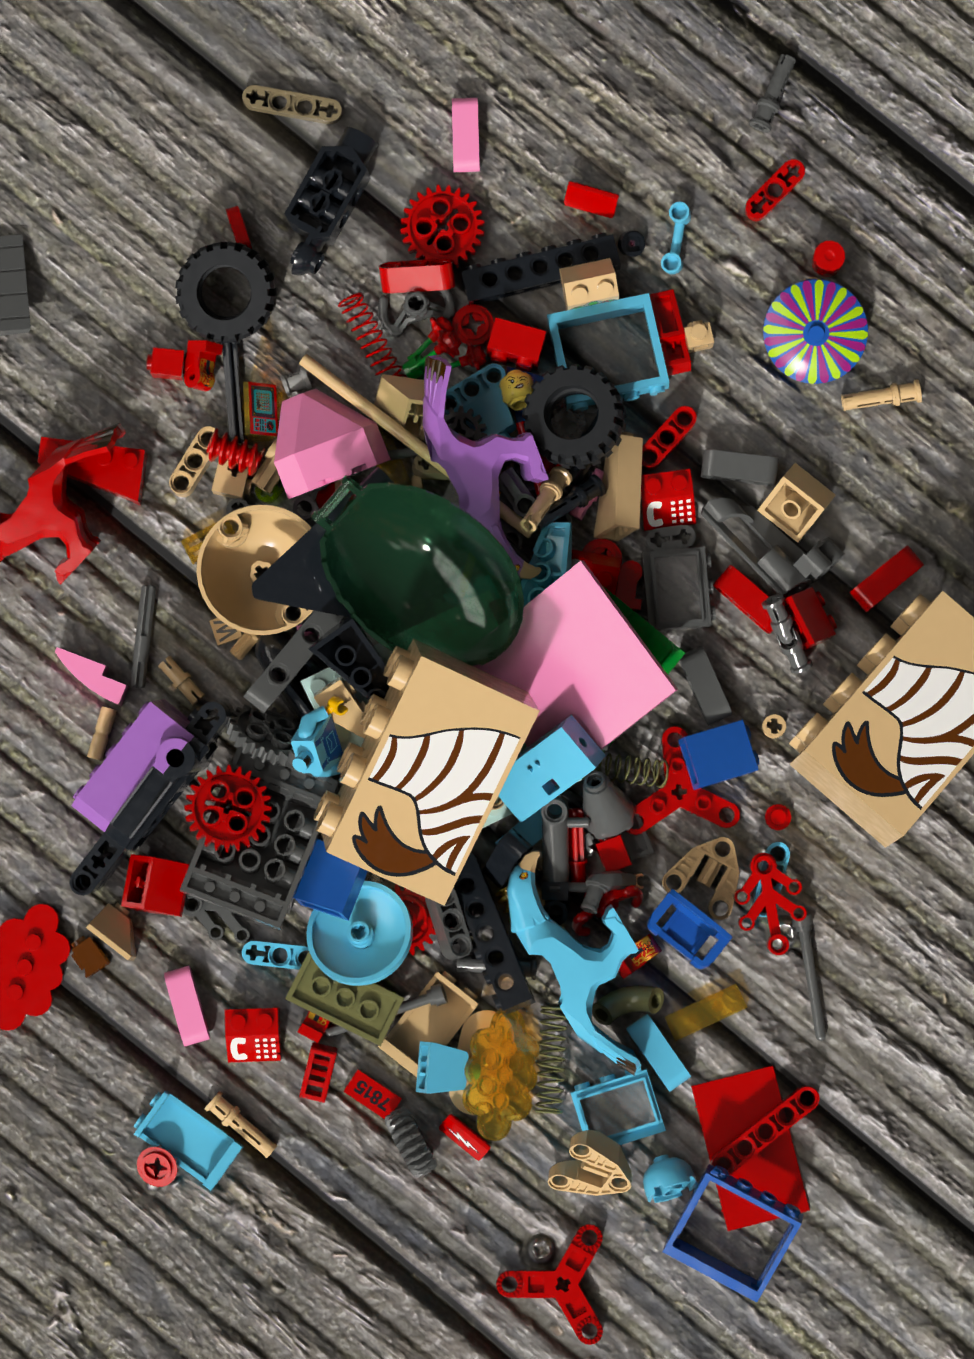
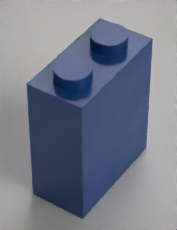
M743 720L692 734L678 740L693 790L759 770V757L757 752L752 750L750 743L751 732Z
M317 839L294 898L302 906L349 920L368 871L327 853L324 841Z

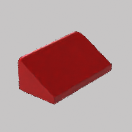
M569 181L564 205L603 217L613 218L619 195Z

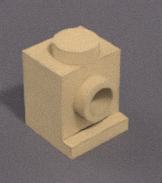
M703 320L688 323L687 327H683L689 353L713 348L714 338L710 322L703 323Z

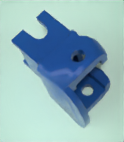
M673 889L669 891L647 921V928L653 935L659 936L686 959L691 960L690 964L699 970L709 967L733 938L715 921ZM672 904L676 909L666 923L659 927L656 923ZM711 935L717 941L701 960L695 954Z

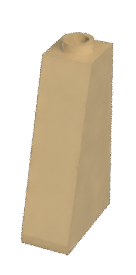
M621 432L620 438L622 441L619 446L614 445L611 449L613 453L608 458H605L602 482L606 488V494L599 497L594 538L618 542L640 528L643 438L634 437L630 432Z

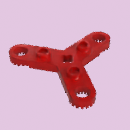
M680 727L668 728L663 733L661 739L662 758L667 761L669 767L667 783L663 788L634 806V813L642 817L643 826L639 829L631 828L626 831L632 835L642 834L679 808L721 828L726 829L736 825L740 818V812L735 804L705 789L693 790L680 746L672 747L667 741L668 735L671 733H678L682 738L688 735ZM663 762L664 780H665V777H666V764H665V762ZM676 785H680L681 789L686 790V794L682 795L681 800H678L677 796L671 793L672 790L676 789ZM722 808H730L733 811L734 817L731 822L725 823L719 818V812Z
M593 1224L581 1226L555 1270H507L502 1272L496 1281L498 1292L507 1298H555L578 1339L588 1345L597 1343L603 1335V1328L578 1284L602 1243L603 1236L601 1230ZM592 1230L596 1233L597 1240L593 1245H586L582 1242L581 1237L584 1231ZM508 1276L515 1278L517 1281V1288L512 1292H507L502 1288V1281ZM559 1277H562L564 1280H570V1283L567 1285V1291H563L562 1288L556 1289L555 1286L558 1284L557 1279ZM587 1323H592L597 1327V1334L593 1338H586L582 1334V1328Z

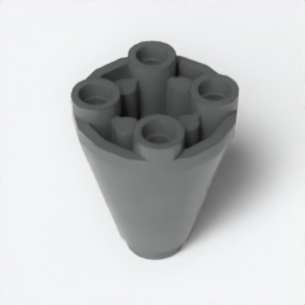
M599 771L588 773L583 783L582 808L584 817L590 818V827L587 830L594 834L595 838L602 840L631 829L634 824L633 818L635 813L633 803L629 797L603 773Z

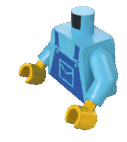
M333 696L328 700L327 707L321 706L301 718L299 728L291 739V745L296 757L292 764L298 772L311 773L314 777H331L341 774L337 772V767L343 751L331 713L334 712L341 716L348 711L346 706L339 705L344 702L343 699Z

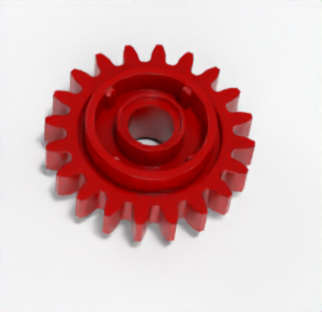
M395 884V893L401 898L413 919V938L409 951L414 956L415 947L418 946L421 951H425L423 942L426 941L429 944H433L429 935H436L433 929L425 897L404 888V891H401L398 884Z

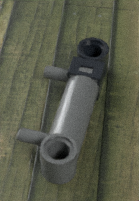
M558 795L541 809L542 900H546L543 908L550 918L559 925L565 923L568 918L570 892L587 893L588 889L585 882H570L569 828L590 827L589 817H569V802L562 795ZM558 804L562 808V813L554 815L550 813L548 806ZM557 905L562 908L563 913L561 915H553L549 911V907Z

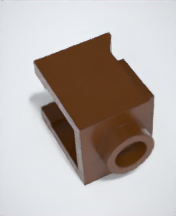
M82 936L71 944L73 947L71 949L73 951L71 956L79 968L85 970L86 978H90L111 963L93 937L86 939L85 936Z

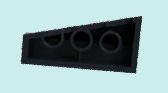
M352 614L331 628L308 648L313 654L324 661L327 666L344 678L354 689L364 695L366 699L369 700L373 694L383 699L385 698L390 687L387 685L388 677L383 675L386 662Z

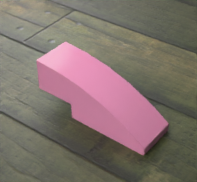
M56 647L55 653L79 681L104 699L122 706L129 687L105 677L108 671L107 666Z

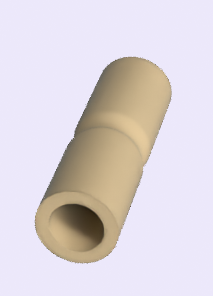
M101 707L95 727L96 732L93 735L87 757L99 761L103 760L108 743V735L111 732L117 710Z

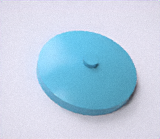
M364 881L349 920L313 909L307 925V945L316 965L331 979L352 986L369 985L391 975L405 960L413 938L412 919L407 907L394 891L380 883Z

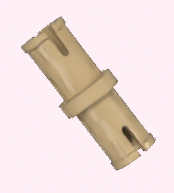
M168 656L165 660L171 669L164 661L159 664V669L173 682L172 686L175 689H179L192 706L198 703L197 698L201 700L205 694L190 679L191 675L188 672L185 673L172 659V656Z

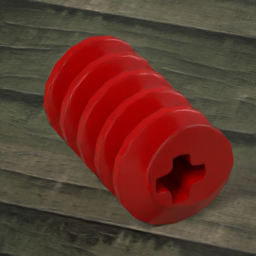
M216 428L211 436L206 454L209 453V461L214 462L219 456V465L221 466L228 461L230 469H234L238 464V471L240 473H243L248 468V475L252 477L260 466L265 447L261 452H258V443H255L250 449L248 448L247 439L239 445L238 436H235L232 441H228V432H225L220 438L219 429Z

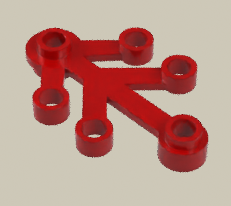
M762 852L756 854L751 859V875L742 888L737 889L733 894V899L736 903L745 905L750 900V893L758 882L761 881L762 892L747 914L740 916L738 925L744 931L752 930L755 926L756 918L765 907L770 931L767 948L772 954L783 955L789 949V941L781 934L776 904L790 913L791 918L796 921L804 920L807 911L803 906L794 904L775 891L771 878L784 885L787 893L791 895L799 894L802 890V884L799 880L791 879L779 871L775 858L768 853ZM761 861H766L768 865L764 871H761L758 867ZM792 882L798 884V889L795 892H791L789 889V885ZM739 892L746 893V899L742 902L737 899ZM797 908H801L803 911L800 918L794 916V910ZM744 918L751 920V925L747 928L742 926ZM775 939H780L782 943L778 949H775L772 945Z

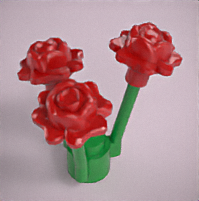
M443 316L437 319L434 317L430 318L432 331L428 335L429 338L413 354L407 357V362L402 364V368L408 378L424 380L425 358L427 356L442 355L444 352L452 358L460 355L458 348L460 347L461 340L455 332H452L454 327L447 318ZM432 342H438L432 352L425 357L420 355ZM469 342L466 355L450 363L451 369L470 365L476 371L481 370V366L486 363L484 350L481 346L474 347Z

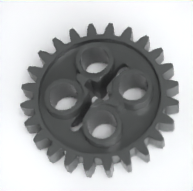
M245 704L243 709L237 707L236 711L231 712L226 725V734L230 735V741H236L235 747L243 748L242 753H251L252 759L260 757L262 763L270 760L272 765H275L276 761L282 766H285L286 762L293 765L292 762L296 757L291 745V739L299 728L300 722H294V716H285V711L277 712L276 707L262 713L254 705L250 708Z

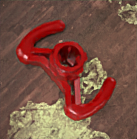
M630 885L621 890H611L603 893L596 914L583 911L573 918V931L580 936H589L590 929L583 926L594 915L601 918L606 907L610 904L617 912L618 902L632 897V907L639 908L643 901V892L639 887Z

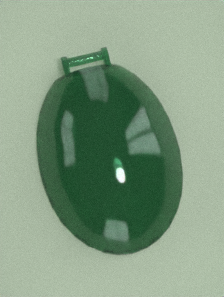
M345 475L341 479L342 484L319 511L315 510L311 514V517L326 530L319 541L321 563L327 581L330 582L336 598L349 611L351 617L371 637L392 652L396 646L408 650L412 640L416 639L471 666L479 664L482 666L505 652L519 632L523 620L524 596L516 567L502 544L472 515L435 493L411 485L389 482L372 483L362 487L352 478ZM351 491L355 496L345 505L332 522L327 517L348 492Z

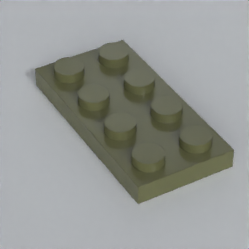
M308 952L285 998L380 1047L404 1001L403 997L375 983L352 986L331 979L316 965L310 952Z

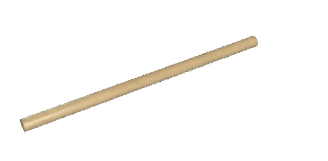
M304 355L299 362L302 367L449 478L446 470L439 463L431 461L428 447L424 442L310 355ZM500 501V518L529 538L533 534V532H530L531 527L528 532L525 531L520 524L523 518Z

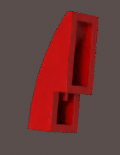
M674 289L649 294L668 376L691 371V359Z

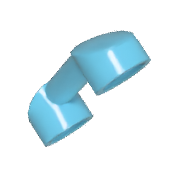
M676 202L669 209V216L675 223L670 253L665 254L661 259V267L668 274L679 273L684 264L680 258L684 227L691 220V211L684 202Z

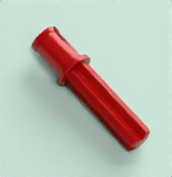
M571 808L568 811L569 817H584L583 809ZM569 828L570 882H586L585 863L588 862V859L585 858L584 828Z

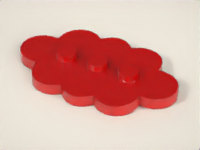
M34 905L28 910L24 920L13 918L6 920L0 926V1029L10 1031L17 1029L23 1024L27 1015L40 1016L49 1011L53 1002L52 990L59 987L63 981L64 973L61 965L69 958L71 945L66 936L57 932L60 922L59 915L49 905Z

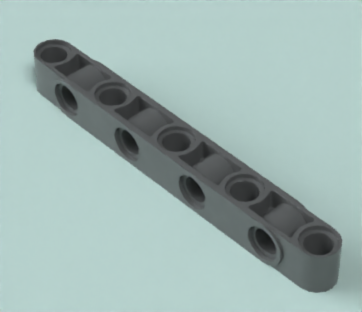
M314 611L243 697L262 713H265L313 655L308 648L315 642L307 641L304 632L310 631L314 633L316 641H318L331 628L339 624L345 616ZM271 672H281L284 680L281 682L275 681L271 676Z

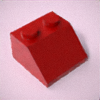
M813 587L784 600L787 612L793 616V625L797 627L803 639L805 650L836 635L834 630L837 629V625L831 614L826 615L822 607L825 605V601L819 591L815 592Z

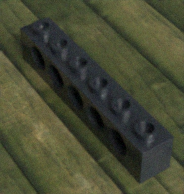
M599 233L591 237L592 240L582 242L581 239L568 241L566 243L567 246L556 248V245L542 248L539 253L531 254L530 251L517 254L515 259L506 261V258H497L492 260L490 265L481 267L480 264H473L465 267L466 271L461 272L468 305H478L562 284L559 269L566 267H562L558 260L564 256L572 259L573 263L571 266L610 258L614 270H620L621 263L613 234L607 236L606 233ZM588 250H593L597 253L598 258L594 261H588L584 258L583 254ZM536 263H544L548 269L546 272L539 274L533 270V266ZM511 269H518L522 272V277L513 280L509 278L508 272ZM487 275H493L496 277L497 282L493 286H487L482 280Z
M474 853L470 854L454 885V889L461 910L467 920L465 923L469 936H473L476 943L472 947L478 961L483 960L486 969L482 971L488 986L492 984L496 994L492 995L495 1006L498 1010L502 1009L507 1015L536 1001L488 882L482 872L479 860ZM474 881L472 891L468 893L462 891V886L465 882ZM476 905H483V914L478 917L472 916V909ZM493 929L494 935L492 939L488 941L482 940L481 935L483 931ZM496 953H503L504 959L502 963L493 965L491 963L492 956ZM506 977H512L514 980L512 987L506 990L502 989V980Z

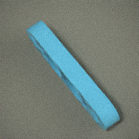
M250 941L243 946L242 957L247 963L252 965L300 970L302 964L299 962V955L303 951H309L307 946ZM253 945H257V950L266 951L265 946H270L271 948L268 952L269 963L263 962L264 956H256L255 960H251V956L247 955V949L250 950ZM277 948H283L287 951L288 957L283 963H276L273 959V952Z

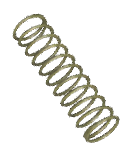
M611 753L607 754L605 760V774L608 778L612 765ZM620 754L616 756L615 777L610 779L612 782L615 779L619 783H623L626 780L629 784H633L636 781L640 786L644 783L649 787L656 784L658 788H663L667 783L669 767L666 760L661 761V763L659 759L655 761L653 766L654 782L648 784L647 778L651 768L649 758L644 762V781L639 783L637 778L641 769V758L638 756L635 760V779L630 782L628 780L631 769L630 755L625 759V778L622 781L618 778L622 757ZM610 757L609 767L607 770L608 758ZM619 758V767L617 771V762ZM629 758V766L627 771V761ZM639 760L638 771L636 774L637 761ZM602 761L600 762L599 767L597 766L595 768L596 771H600ZM648 761V771L646 774V765ZM658 761V770L655 776L656 764ZM663 762H665L666 777L663 784L660 785V769Z
M541 1006L542 1010L540 1012L542 1014L562 1018L542 1019L539 1021L544 1025L559 1027L556 1029L540 1030V1034L560 1039H547L538 1042L540 1045L559 1049L538 1051V1054L541 1056L556 1059L538 1061L537 1064L559 1070H546L536 1073L538 1076L556 1080L537 1082V1086L553 1089L554 1091L537 1092L535 1095L540 1098L556 1101L536 1103V1107L547 1110L537 1109L535 1112L562 1114L563 1111L561 1109L541 1106V1104L562 1103L563 1099L539 1094L561 1093L564 1091L561 1088L542 1085L545 1083L564 1082L563 1078L542 1073L563 1072L565 1069L542 1063L566 1060L564 1057L544 1054L546 1052L565 1051V1047L543 1042L565 1041L567 1038L564 1036L545 1032L566 1030V1026L547 1022L567 1020L565 1015L545 1012L561 1010L560 1007Z

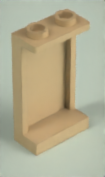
M437 971L418 996L426 994V991L430 990L431 986L441 983L444 987L448 1003L438 1007L436 1004L432 1006L427 1004L406 1011L385 1037L381 1047L378 1046L416 1077L420 1041L447 1046L479 1005L475 1001L478 996L466 987L462 991L454 984L457 980L446 971L442 974Z

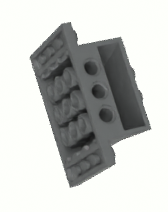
M238 747L230 765L232 772H236L239 766L242 769V775L252 771L251 780L260 778L258 788L262 786L267 787V791L262 796L271 797V801L264 804L272 807V812L264 814L270 818V823H262L266 828L265 833L256 832L259 836V841L250 838L249 848L244 843H240V851L238 852L234 845H230L228 853H226L224 845H221L218 851H215V843L212 842L209 846L205 847L206 838L200 839L181 885L180 892L280 930L286 914L290 915L296 900L294 896L316 841L317 839L320 840L322 833L316 831L318 821L313 819L315 811L326 790L335 794L339 781L330 777H314L311 773L298 772L288 762H286L285 766H282L277 761L275 765H272L270 760L262 763L260 757L252 759L251 753H242L243 748ZM221 787L217 798L224 797L227 791ZM243 794L238 797L237 801L241 805H248L252 802V797L248 794ZM232 804L222 807L225 814H229V811L233 810ZM237 811L239 813L244 814L245 816H251L250 812ZM211 812L207 823H215L218 821L219 816ZM240 819L233 820L230 824V827L235 831H239L245 826V823Z

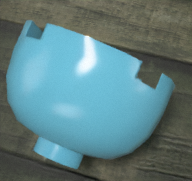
M661 1155L653 1159L654 1164L650 1165L644 1173L643 1186L648 1202H651L652 1198L655 1203L682 1196L681 1191L688 1187L690 1192L698 1184L691 1166L686 1161L677 1157L669 1158L668 1155Z

